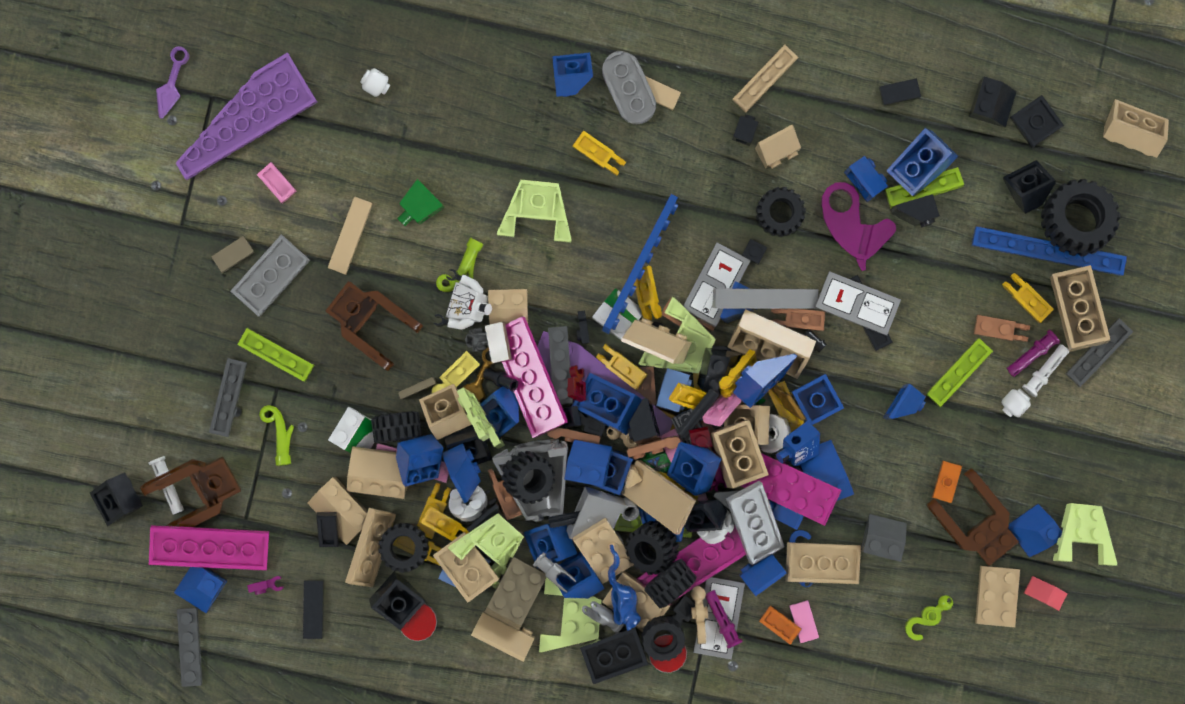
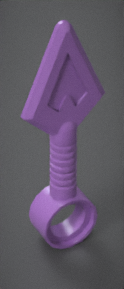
M178 46L172 49L170 57L174 63L167 84L156 89L158 113L161 119L164 118L181 97L175 87V82L181 65L186 64L189 60V53L183 47ZM177 51L185 53L183 60L177 61L175 59Z

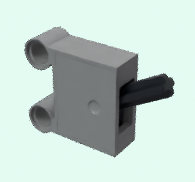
M585 486L574 512L551 516L548 518L550 528L568 525L566 531L569 538L573 539V537L604 518L608 520L614 529L620 513L625 520L633 521L639 516V509L627 497H618ZM628 507H632L631 510L625 511ZM615 531L620 540L622 541V543L624 544L619 532Z

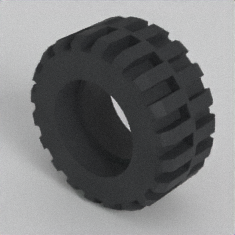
M1080 179L1078 182L1071 180L1067 184H1062L1053 192L1043 206L1044 210L1041 213V218L1044 220L1041 222V226L1043 229L1046 228L1044 235L1046 238L1050 237L1052 240L1050 243L1053 246L1057 245L1060 247L1059 251L1063 253L1069 251V255L1075 256L1077 253H1079V256L1096 253L1114 237L1120 225L1117 222L1120 219V212H1117L1119 205L1118 202L1113 201V194H1108L1105 191L1107 188L1103 185L1099 187L1095 181L1087 183L1086 179ZM1069 204H1080L1088 208L1095 218V230L1082 232L1072 227L1066 219L1065 207Z

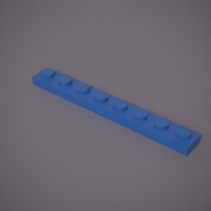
M670 195L603 326V332L609 334L611 329H616L620 321L617 317L620 312L624 313L628 305L625 302L628 295L632 297L637 288L634 285L636 279L641 280L645 272L642 268L645 263L649 264L653 253H651L653 246L658 247L662 239L659 236L661 230L666 231L670 223L667 219L670 214L674 215L678 204H676L678 197Z
M977 226L974 229L971 246L1079 268L1091 265L1094 271L1119 276L1124 275L1127 256L1097 251L1093 254L1088 253L1086 256H1079V253L1072 256L1069 255V251L1064 253L1059 251L1060 247L1057 245L1053 246L1050 243L1051 241Z

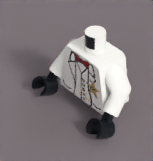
M449 269L455 273V277L451 279L446 276V278L451 281L458 280L459 283H455L446 317L449 319H444L442 315L436 314L435 317L442 318V321L439 324L434 323V325L437 327L447 325L450 328L465 329L472 326L474 322H481L484 315L491 313L492 306L487 303L488 296L483 294V288L478 281L466 275L461 276L454 269Z

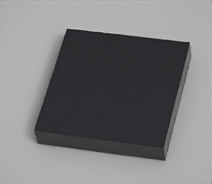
M1043 95L1010 117L1031 148L1064 126Z

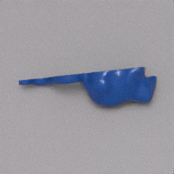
M610 545L614 563L609 567L608 578L613 587L611 600L614 610V622L618 625L625 624L626 629L629 631L638 625L641 620V616L636 611L637 595L632 587L616 581L615 570L619 567L620 558L614 550V546Z

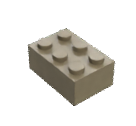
M513 557L484 613L519 631L547 578L546 574Z

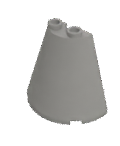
M558 439L531 441L516 445L510 452L506 449L492 458L501 476L505 473L503 468H506L508 465L506 462L508 460L511 461V457L514 454L518 456V452H534L548 460L553 466L552 470L555 471V476L553 477L555 484H552L551 487L553 489L552 491L549 490V495L546 498L543 497L541 502L536 501L535 504H526L515 497L513 498L526 521L533 520L537 522L543 520L544 516L551 517L564 513L566 485L564 478L568 456V446L565 441L559 443ZM534 470L526 474L523 485L531 481Z

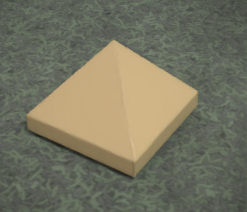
M631 465L625 480L626 488H630L642 481L635 465Z

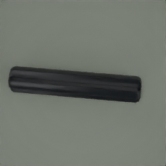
M711 388L677 430V434L685 439L689 435V430L694 429L719 397L717 391Z

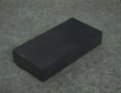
M917 78L879 87L883 106L921 97Z
M317 512L319 547H339L337 512Z

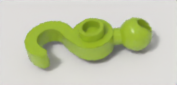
M947 595L941 596L936 607L927 606L922 610L921 618L912 617L908 619L905 624L907 636L916 641L922 640V635L912 632V626L915 623L928 626L938 624L941 621V612L952 608V598Z

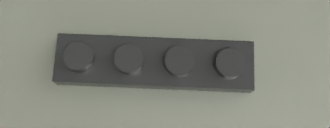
M1120 318L1108 328L1110 341L1106 344L1090 347L1065 373L1078 387H1081L1132 334L1133 331Z
M568 327L548 328L552 384L560 404H571L573 399L568 397L567 392L568 378H571L569 373Z
M227 358L209 433L229 437L247 367L246 362Z
M198 608L177 609L182 687L202 685Z

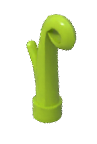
M470 237L466 244L467 248L458 268V273L461 276L468 273V276L473 279L475 261L478 252L481 251L484 244ZM446 274L440 275L436 281L438 289L443 292L453 291L455 283H459V281L448 280L450 285L443 286L442 281L447 279L446 276H450Z
M272 405L264 406L260 410V419L266 423L275 420L276 466L290 465L289 445L294 426L291 425L286 432L281 412ZM268 411L273 413L270 418L265 417V413Z

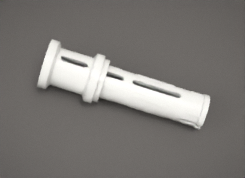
M1060 344L1041 369L1032 374L1033 377L1022 388L1029 395L1037 397V392L1043 385L1048 383L1049 376L1069 353V349Z
M165 456L148 462L149 465H152L156 477L168 471L164 461L166 459ZM172 484L164 488L163 492L172 514L183 511L184 508L174 485Z

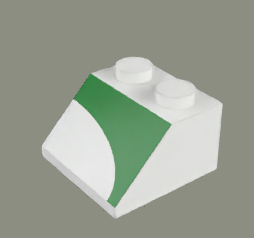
M615 288L592 316V319L601 326H604L621 292ZM628 297L625 301L628 305L624 313L620 312L617 317L620 321L616 329L610 330L620 340L634 320H639L643 316L641 308Z
M348 407L328 440L349 453L352 452V447L371 449L375 443L371 419Z

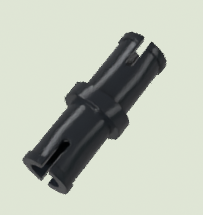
M487 368L483 373V377L486 380L494 382L498 387H505L510 391H515L518 387V381L508 377L504 372H497Z

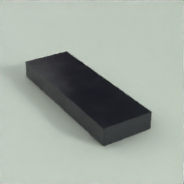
M304 580L303 639H323L324 580Z

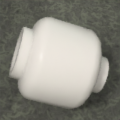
M375 68L371 69V71L367 70L360 81L362 89L374 97H378L381 93L385 95L390 87L387 83L388 76Z
M1020 388L1018 390L1012 389L1002 399V405L1004 406L1002 410L1009 417L1013 415L1020 417L1031 406L1029 401L1031 398Z

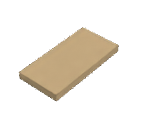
M637 460L635 467L642 481L630 488L625 486L622 494L674 534H680L696 500L642 460Z
M373 508L368 509L345 581L346 583L373 588L382 561L380 558L381 554L378 551L380 549L379 541L383 533L393 526L396 517L395 513Z
M787 542V574L785 581L859 584L861 545Z

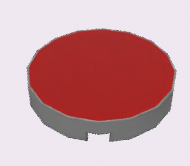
M424 603L401 629L403 635L413 641H422L429 638L437 626V616L433 608Z
M663 634L655 638L654 643L657 646L666 647L672 642L673 636L672 634ZM684 646L681 654H678L676 658H672L670 661L654 660L650 656V662L661 672L671 673L677 671L686 661V647Z

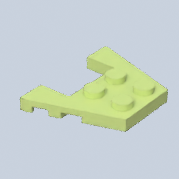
M520 180L500 228L497 231V236L514 237L516 218L556 221L554 241L571 243V235L559 183Z
M672 296L665 313L682 321L677 333L687 336L686 340L692 342L684 363L673 364L644 351L639 364L699 373L705 348H712L716 338Z
M464 387L458 390L459 398L457 399L460 405L465 408L467 418L473 425L479 439L485 441L490 438L492 444L497 449L505 446L502 439L499 440L495 433L496 429L487 420L486 413L475 395Z
M1067 504L1061 525L1063 531L1061 538H1058L1057 545L1059 547L1057 553L1054 554L1053 561L1072 562V542L1098 544V564L1117 566L1102 506Z
M496 514L451 544L448 549L462 560L476 545L495 561L491 568L500 578L501 574H505L507 570L506 565L510 557H514L524 536L501 515ZM496 581L491 586H493L496 589L499 585V582Z
M546 578L544 594L563 596L560 589ZM595 596L588 599L564 598L561 635L541 634L539 652L598 639L600 624L582 612V607L586 605L591 608L592 601L601 604L602 599Z

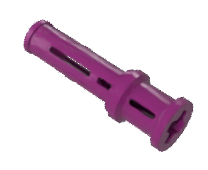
M1049 329L1045 336L1039 341H1034V346L1006 369L1011 376L1016 377L1039 356L1046 355L1051 347L1060 343V340Z
M712 590L706 593L705 598L720 626L719 633L723 635L727 643V649L743 642L734 629L735 624L733 622L730 623L716 591Z

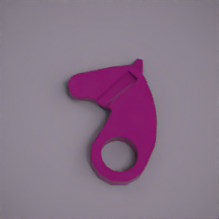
M836 182L827 187L823 193L821 207L823 219L835 241L846 252L856 258L861 271L866 270V260L874 255L896 232L895 223L890 219H884L875 225L861 224L859 194L853 186L846 182ZM841 190L848 193L851 198V207L848 211L843 213L836 212L830 207L829 197L834 191Z

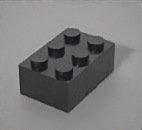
M635 627L629 631L623 629L580 645L593 685L648 665Z

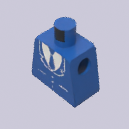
M809 421L803 423L783 439V450L776 454L778 461L782 464L789 461L793 466H798L819 455L820 432Z

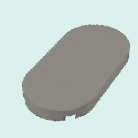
M624 51L613 52L603 63L602 75L621 117L631 124H643L650 120L655 113V97L636 57Z

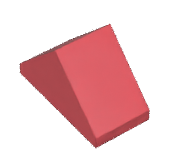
M1034 576L1031 577L1024 591V594L1058 611L1067 596L1066 592Z

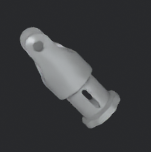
M545 552L533 564L534 567L541 569L546 574L545 576L564 592L567 591L557 583V577L560 574H565L576 582L572 575L559 564H554L548 559Z
M595 601L591 602V608L586 605L582 607V612L603 626H609L615 633L619 632L624 624L618 625L614 622L612 610Z

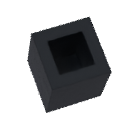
M746 114L745 116H740L732 140L750 146L759 123L755 120L756 118Z

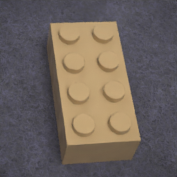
M1091 265L1052 274L1050 280L1069 352L1108 343L1110 336Z
M745 309L733 332L728 348L743 355L751 349L756 352L757 361L795 353L797 358L786 374L798 379L810 359L816 341Z

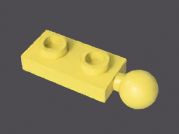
M466 351L439 377L443 383L434 385L432 393L452 384H455L457 388L480 364Z

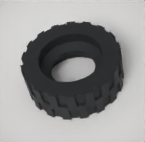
M669 616L654 617L643 627V632L641 633L642 644L649 657L651 656L654 660L670 661L672 658H676L678 654H681L685 646V636L681 624L676 619H672ZM667 630L672 634L673 640L668 646L660 647L654 643V636L658 631Z

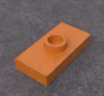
M942 461L932 498L952 503L962 466Z
M772 606L767 609L759 621L790 645L802 630V628Z

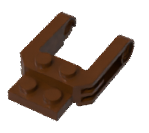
M348 281L325 312L340 322L343 338L385 370L389 371L394 363L356 334L357 331L361 330L379 304L416 333H419L423 325L379 291L363 292Z
M223 456L208 464L191 459L147 481L140 487L142 493L146 496L190 476V481L205 505L166 525L175 527H194L218 515L223 500L241 492V487Z
M970 468L963 475L973 484V489L991 509L993 514L985 517L969 530L965 536L934 498L926 506L961 549L976 551L987 566H990L1019 541L1008 529L1010 513L980 476Z

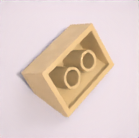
M1115 99L1104 126L1103 137L1110 142H1117L1129 149H1135L1147 156L1157 158L1168 140L1169 120Z
M645 318L634 320L621 339L626 344L673 364L684 363L692 343L686 340L687 336L676 333V335L669 333V328L659 325V328L652 325V321Z
M750 420L727 425L709 432L715 454L722 458L720 468L728 488H736L768 475Z
M352 447L347 476L348 492L405 498L408 486L405 487L402 483L396 461V452Z
M332 477L308 502L309 506L316 513L337 512L339 538L346 545L362 531L368 511L351 492L347 491V488L337 477Z
M483 611L471 636L524 662L535 639V636L532 635L533 632L524 627L518 631Z

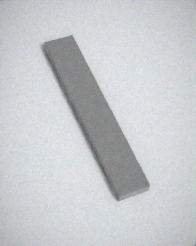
M713 288L712 308L817 309L815 305L818 300L819 290Z

